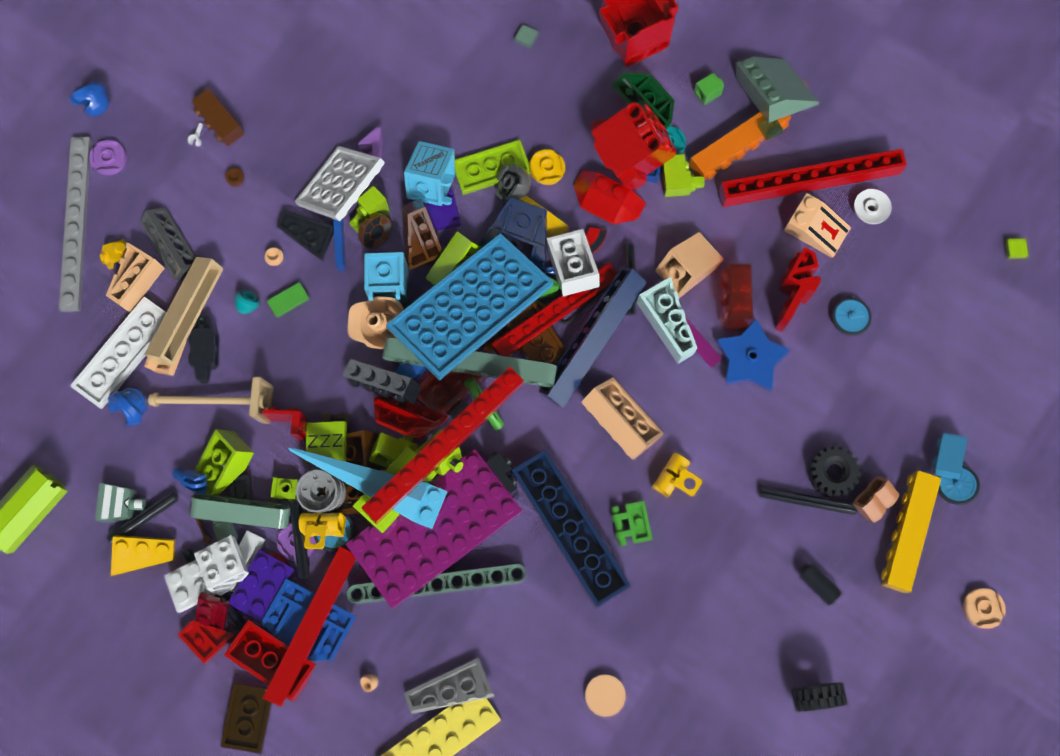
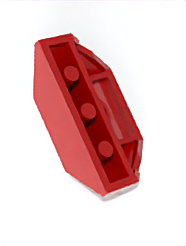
M582 170L573 185L580 208L612 225L638 220L646 206V202L630 188L624 187V185L599 172Z
M378 395L373 398L376 423L406 436L420 438L448 420V416L417 403L411 404L405 401L401 403L390 396L385 398Z

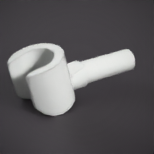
M202 123L198 124L195 134L188 137L190 145L193 144L195 139L196 146L202 144L199 138L203 127Z

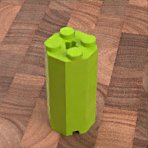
M32 465L0 501V551L2 550L6 554L14 553L68 492L65 489V485L50 473L42 474L44 469L39 466Z

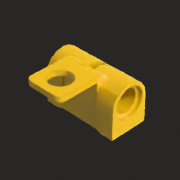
M673 453L651 488L667 498L671 495L675 486L689 496H694L701 486L702 480L687 470L690 462L686 458ZM687 478L695 481L693 489H687L684 486V481Z
M301 513L299 529L305 536L304 547L306 549H323L326 536L344 537L346 517L342 513ZM320 536V541L317 544H311L310 537Z

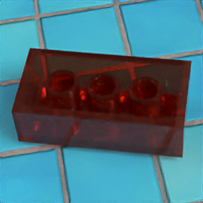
M450 371L441 380H438L431 373L419 384L422 388L416 400L426 408L449 416V413L471 395L464 382L471 377H475L480 386L488 377Z

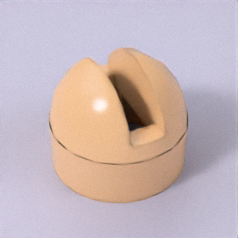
M371 673L363 676L360 679L361 687L366 692L374 690L378 685L377 676Z

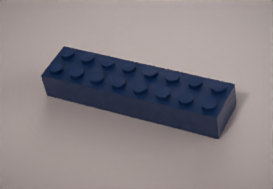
M546 450L511 470L515 480L595 609L631 587Z

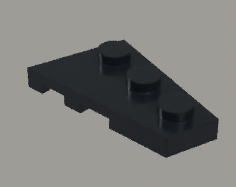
M283 210L276 225L277 228L323 262L334 235V226Z

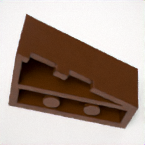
M421 199L404 205L405 259L408 268L411 270L439 258L443 251Z

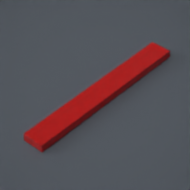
M610 262L598 270L599 287L566 296L561 295L493 342L491 347L496 354L508 357L607 288L617 275Z
M339 547L263 699L283 707L356 561L352 552Z

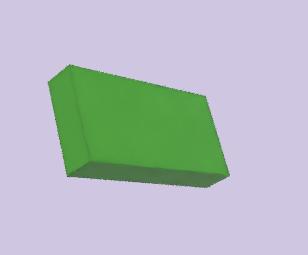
M299 282L269 299L267 303L278 318L309 300V297Z

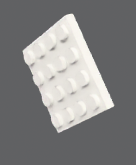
M338 146L295 200V203L300 207L340 221L346 216L347 211L358 200L364 189L369 186L374 176L380 172L385 162L379 157Z

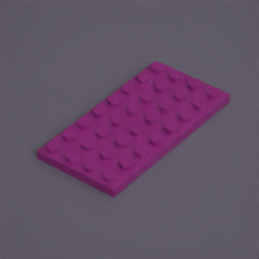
M475 449L460 460L463 462V468L459 472L450 469L445 475H439L429 482L430 485L447 491L432 529L417 524L400 514L383 533L371 525L346 543L392 610L522 513V509Z

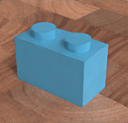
M943 433L942 439L937 440L936 450L939 451V455L934 457L932 468L936 469V476L960 480L968 437Z

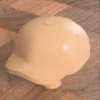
M373 297V301L368 300L354 304L349 310V337L365 343L370 348L384 349L386 338H396L386 328V324L405 310L399 300L392 297Z

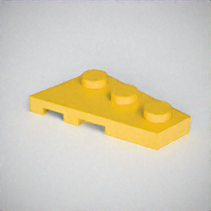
M113 536L111 576L174 560L176 539Z

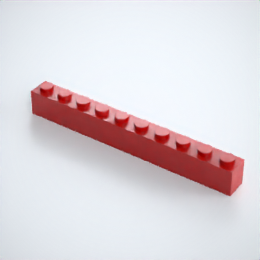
M902 149L724 181L719 188V195L722 207H729L900 175L906 168L907 163Z
M511 367L504 371L361 507L362 511L376 525L379 524L521 388L524 380Z

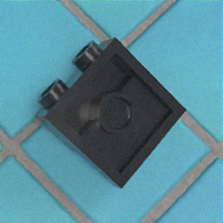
M497 451L493 452L488 457L487 466L492 470L510 496L514 498L518 495V484L511 476L512 463L506 455L502 457Z

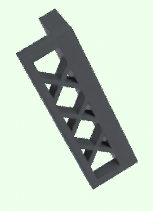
M166 208L146 210L140 223L173 279L179 280L186 271H189L195 256ZM162 214L165 222L158 219L156 215ZM166 228L171 230L174 236L166 233L164 229ZM173 243L180 245L183 251L175 248ZM182 257L190 260L192 264L185 265Z

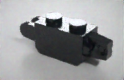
M199 316L196 328L192 329V333L189 335L191 353L188 355V362L195 369L196 380L202 384L209 383L211 370H215L219 366L220 337L212 330V322L209 316Z

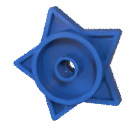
M755 320L741 336L717 340L719 348L728 361L725 384L749 381L768 391L773 388L774 366L790 351L786 347L769 341L758 320Z

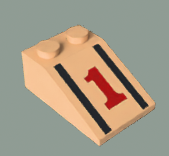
M806 193L784 231L833 258L851 227L824 202Z

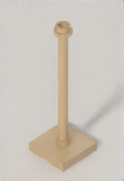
M253 377L251 397L160 396L159 393H153L149 395L148 402L154 407H158L160 404H249V416L262 424H270V420L262 414V410H268V407H272L274 386L261 377Z

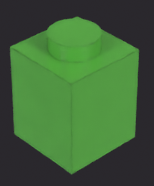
M712 73L696 83L694 93L701 103L706 105L722 95L724 83L721 78Z

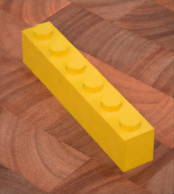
M919 470L908 476L906 482L908 486L907 493H904L901 500L903 508L896 518L898 523L897 530H894L891 537L893 542L892 548L888 550L886 555L888 563L881 573L882 586L902 593L911 592L941 478Z

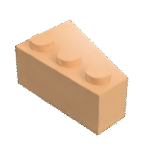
M127 242L125 246L127 248L124 258H121L119 261L120 268L118 273L114 274L106 296L131 313L165 268L154 258Z

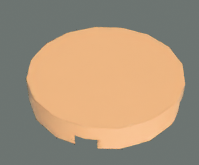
M977 588L970 591L965 596L963 602V612L967 620L979 628L998 626L1006 613L1002 597L989 588Z
M599 675L593 678L585 691V701L589 709L602 717L617 714L623 708L626 700V693L622 683L616 677L610 675Z

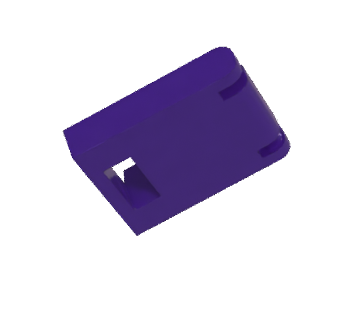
M449 190L446 197L452 199L450 205L443 204L438 206L423 202L435 231L461 226V220H458L460 216L455 197H453V190Z

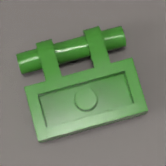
M645 501L625 504V513H620L619 506L611 508L613 514L611 519L615 523V538L618 539L619 547L627 545L626 537H631L633 544L653 540ZM628 519L630 529L624 531L622 520Z

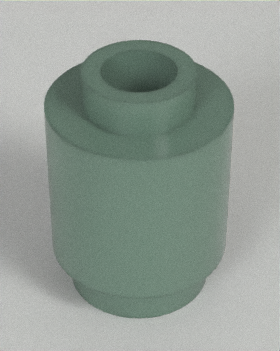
M213 522V531L217 541L230 535L235 537L236 540L238 539L233 523Z

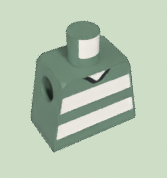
M104 483L99 484L95 521L109 523L130 520L134 517L135 510H145L146 500L137 498V491Z

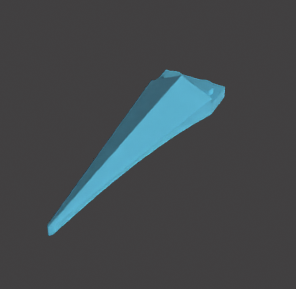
M291 447L288 448L289 451L371 498L395 476L391 473ZM421 482L393 510L417 524L432 529L447 491L429 483Z

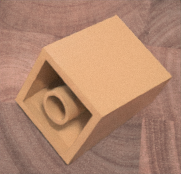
M698 232L672 248L655 271L663 280L669 277L672 278L674 289L680 298L716 270L724 258Z

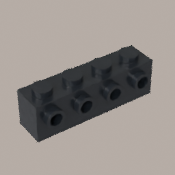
M350 359L342 375L348 380V384L355 388L360 386L370 393L375 391L385 398L390 396L401 403L405 401L414 404L422 388L412 378Z

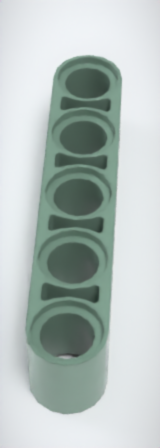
M194 494L191 498L190 516L197 519L283 529L289 525L290 506Z

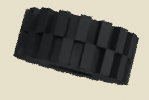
M838 445L828 446L812 457L808 465L810 468L807 472L811 476L809 481L814 483V489L818 488L819 493H826V496L831 497L834 495V497H837L855 488L854 486L859 483L858 478L861 477L859 472L861 464L857 465L856 462L859 459L857 456L853 458L851 450L847 452L845 451L846 447L838 448ZM830 464H835L841 469L839 478L832 479L827 475L826 470Z
M843 682L818 684L791 690L796 712L824 710L848 704Z

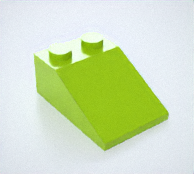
M215 429L195 468V471L207 476L206 487L208 489L204 493L206 495L218 496L247 468L254 454L234 431Z

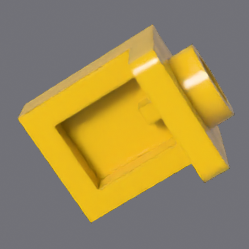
M124 239L102 245L100 260L103 264H106L109 270L113 269L114 263L124 258L127 250Z

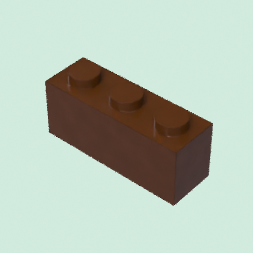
M206 89L191 100L194 106L192 110L198 118L203 117V123L209 131L211 129L214 130L215 133L213 135L219 143L224 142L228 147L245 135L240 125L209 89Z

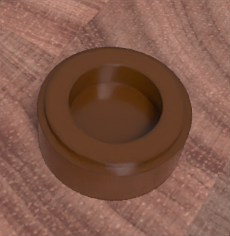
M231 168L226 172L225 179L230 186L239 187L244 183L245 176L240 169Z

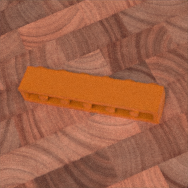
M759 112L691 157L689 167L697 177H704V180H710L719 170L727 169L732 164L731 162L736 159H742L746 152L758 148L764 140L769 141L779 130L780 132L784 131L789 126L792 116L788 115L768 123L762 113Z

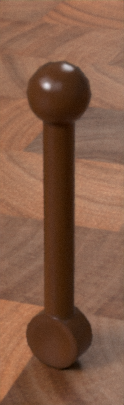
M195 518L202 532L203 542L210 543L211 537L207 536L201 520Z

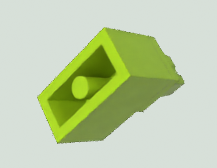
M685 154L675 155L662 165L664 197L687 196L698 188H704V177H694V174H691L689 162L685 161Z
M372 186L358 198L357 203L359 207L356 209L358 214L349 224L356 233H359L362 222L364 220L367 221L369 219L368 216L377 212L383 213L386 216L390 214L386 198L375 186Z
M381 432L374 443L369 461L388 468L407 446L415 451L418 445L412 442L413 437L404 435L403 438L400 437L398 440Z

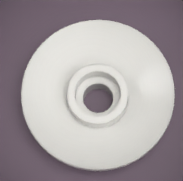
M876 189L862 191L854 202L856 215L868 224L884 222L889 217L892 209L888 196Z

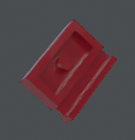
M201 592L198 597L195 621L204 626L215 627L217 625L221 627V630H224L227 623L230 601L224 603L221 602V598Z

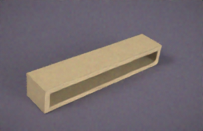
M195 258L144 355L157 364L174 365L217 283L223 268L212 258Z

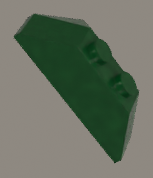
M623 72L611 84L628 105L635 102L641 106L647 104L651 111L658 116L666 130L672 125L675 100L651 74Z

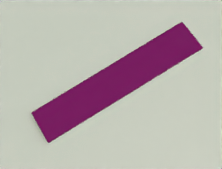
M686 318L697 345V353L710 368L714 367L722 358Z

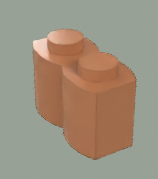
M877 476L868 484L866 490L855 498L853 504L864 519L875 523L883 517L887 508L895 504L899 493L887 478Z

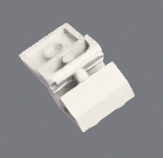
M230 535L194 553L196 560L164 575L177 612L181 613L197 605L201 592L212 596L216 594L221 596L234 589L235 582L243 581L249 574L235 537Z

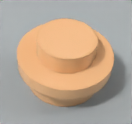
M269 248L266 251L265 261L269 265L277 266L283 261L284 255L280 249Z

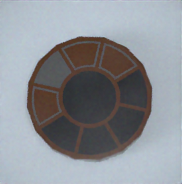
M378 212L368 216L369 219L367 221L364 220L359 228L358 238L369 249H375L383 245L389 238L392 229L391 220L383 213Z

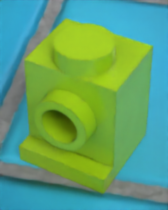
M273 477L271 497L275 500H297L296 487L298 480ZM288 485L289 491L284 492V487Z

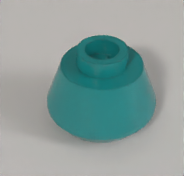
M240 290L235 293L234 305L239 313H251L259 307V298L254 293L247 290Z

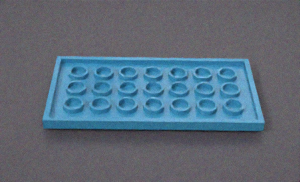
M500 233L388 322L386 328L438 380H441L549 290L554 282Z

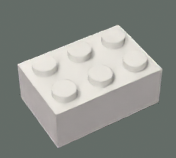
M583 229L547 238L548 253L563 296L599 287V272Z

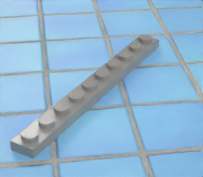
M71 137L59 300V310L61 312L81 311L90 174L89 154L92 143L90 137Z

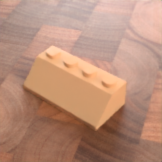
M614 377L595 387L582 401L587 411L598 420L599 424L606 429L612 439L622 447L632 460L641 455L664 435L660 428Z

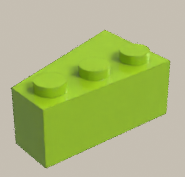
M457 231L425 278L433 285H436L482 247Z

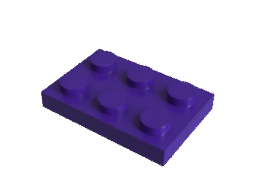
M259 550L248 568L249 574L243 581H240L229 600V604L262 622L285 579L289 580L295 569Z

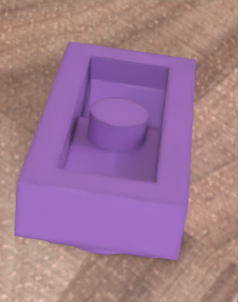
M381 127L375 128L358 143L361 152H369V155L382 159L383 134Z

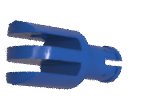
M179 467L172 471V475H175L172 478L180 481L184 488L198 494L206 493L208 489L206 487V475L192 469L185 471Z

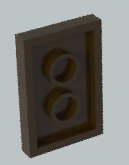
M233 683L220 747L258 754L263 753L273 704L263 699L267 688Z

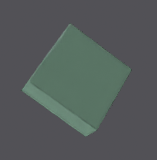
M522 25L515 37V42L531 49L538 36V31Z

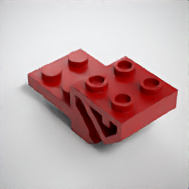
M806 247L803 248L801 253L797 251L779 282L782 284L779 291L789 296L782 311L775 320L778 322L775 329L781 332L792 319L800 302L806 305L822 280L819 276H813L819 268L815 252Z

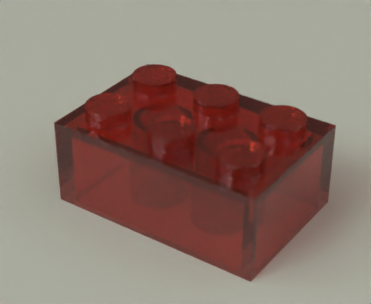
M728 264L726 269L723 270L722 277L719 279V287L722 288L723 292L720 295V306H723V312L720 314V323L723 324L724 330H747L753 320L751 264Z

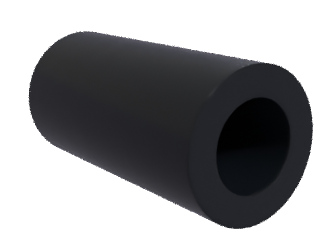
M806 563L799 569L801 573L799 578L827 606L832 605L842 595L843 592L814 563L810 565Z

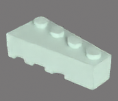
M669 277L641 293L636 303L677 364L694 355L697 345L690 326L687 324L684 310L681 308L678 300L679 297L674 289L673 280Z

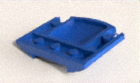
M285 579L261 622L263 627L266 625L269 634L289 646L315 593ZM334 604L307 659L312 661H333L357 616Z

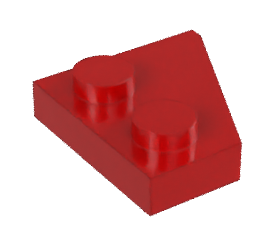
M192 620L177 634L203 664H207L235 637L233 633L212 626H204L195 620Z

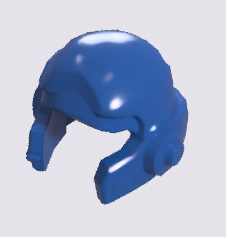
M91 82L72 92V95L69 96L73 105H85L86 108L83 112L89 117L100 116L109 107L108 95L102 82Z
M127 388L120 392L110 393L108 407L110 413L120 409L127 420L123 425L124 427L141 424L143 415L148 409V400L139 389Z

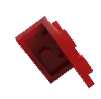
M268 407V410H262V414L270 421L291 422L290 434L299 442H306L309 419L298 408L280 410L278 407Z

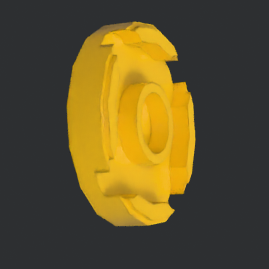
M551 149L537 151L529 163L531 176L543 185H553L559 182L565 173V162L562 156L554 153L555 151Z

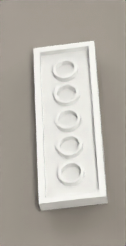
M143 297L70 386L96 406L103 409L108 403L109 394L116 392L146 356L144 354L166 312L146 297Z

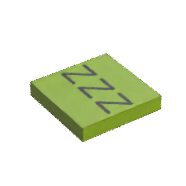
M347 422L307 423L306 452L346 461Z

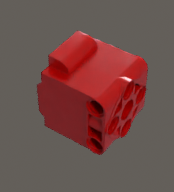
M602 0V8L599 9L600 25L610 39L612 49L619 54L625 66H631L663 51L670 45L675 15L678 12L679 6L675 0ZM633 30L638 31V33L634 36L631 35L629 32Z
M636 102L630 103L608 120L600 118L590 124L591 133L595 138L594 148L605 167L612 169L616 177L622 181L624 187L636 191L642 187L647 181L646 175L672 159L676 154V148L667 130L647 104L641 106Z

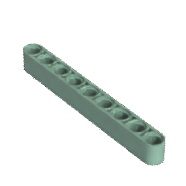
M386 338L382 355L383 359L425 367L397 338ZM474 351L451 371L497 379L504 371L511 367L524 380L523 383L553 387L557 366L549 363Z
M513 564L442 573L423 586L420 592L414 593L409 598L519 584L525 580L526 571L522 565ZM514 569L522 570L523 576L520 579H514L511 576ZM496 571H500L503 574V578L499 582L492 580V574ZM475 574L483 576V581L478 585L472 582V577ZM456 576H460L463 579V583L459 587H454L452 584V580ZM435 579H441L443 582V586L438 590H435L432 586ZM373 582L353 585L347 591L348 599L356 604L386 601L382 595L374 597L373 590L376 586ZM356 589L362 590V597L359 600H355L353 597Z

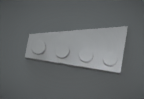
M476 658L404 692V696L410 712L414 714L494 697V693L479 658Z

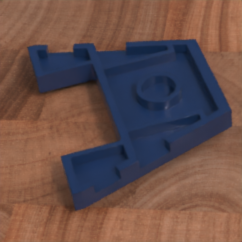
M511 197L478 245L484 247L500 233L534 245L529 260L538 268L545 270L547 210Z

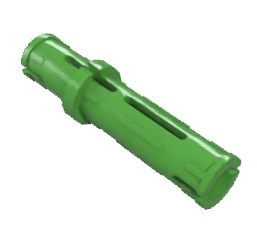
M471 377L464 382L474 400L483 392L475 377ZM496 411L488 418L494 430L502 428L505 424Z

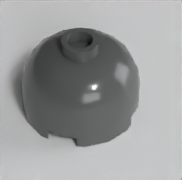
M513 164L512 166L506 165L500 171L497 180H500L498 188H495L496 194L500 199L509 201L513 197L520 200L529 193L531 179L526 170Z

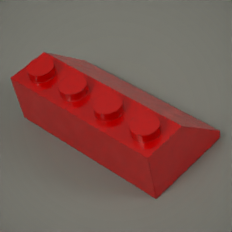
M248 620L224 656L269 685L289 646ZM306 659L287 697L293 702L297 700L306 687L316 667V664Z

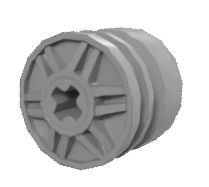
M309 471L297 483V501L304 509L310 512L327 513L335 511L345 500V482L326 471ZM322 488H327V489L325 490L326 495H322V494H323Z

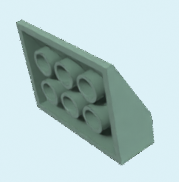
M750 57L736 62V80L768 123L819 104L818 99L785 59Z

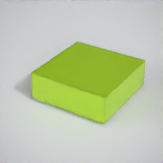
M1026 238L1007 239L1005 241L1007 259L1027 258L1029 256Z

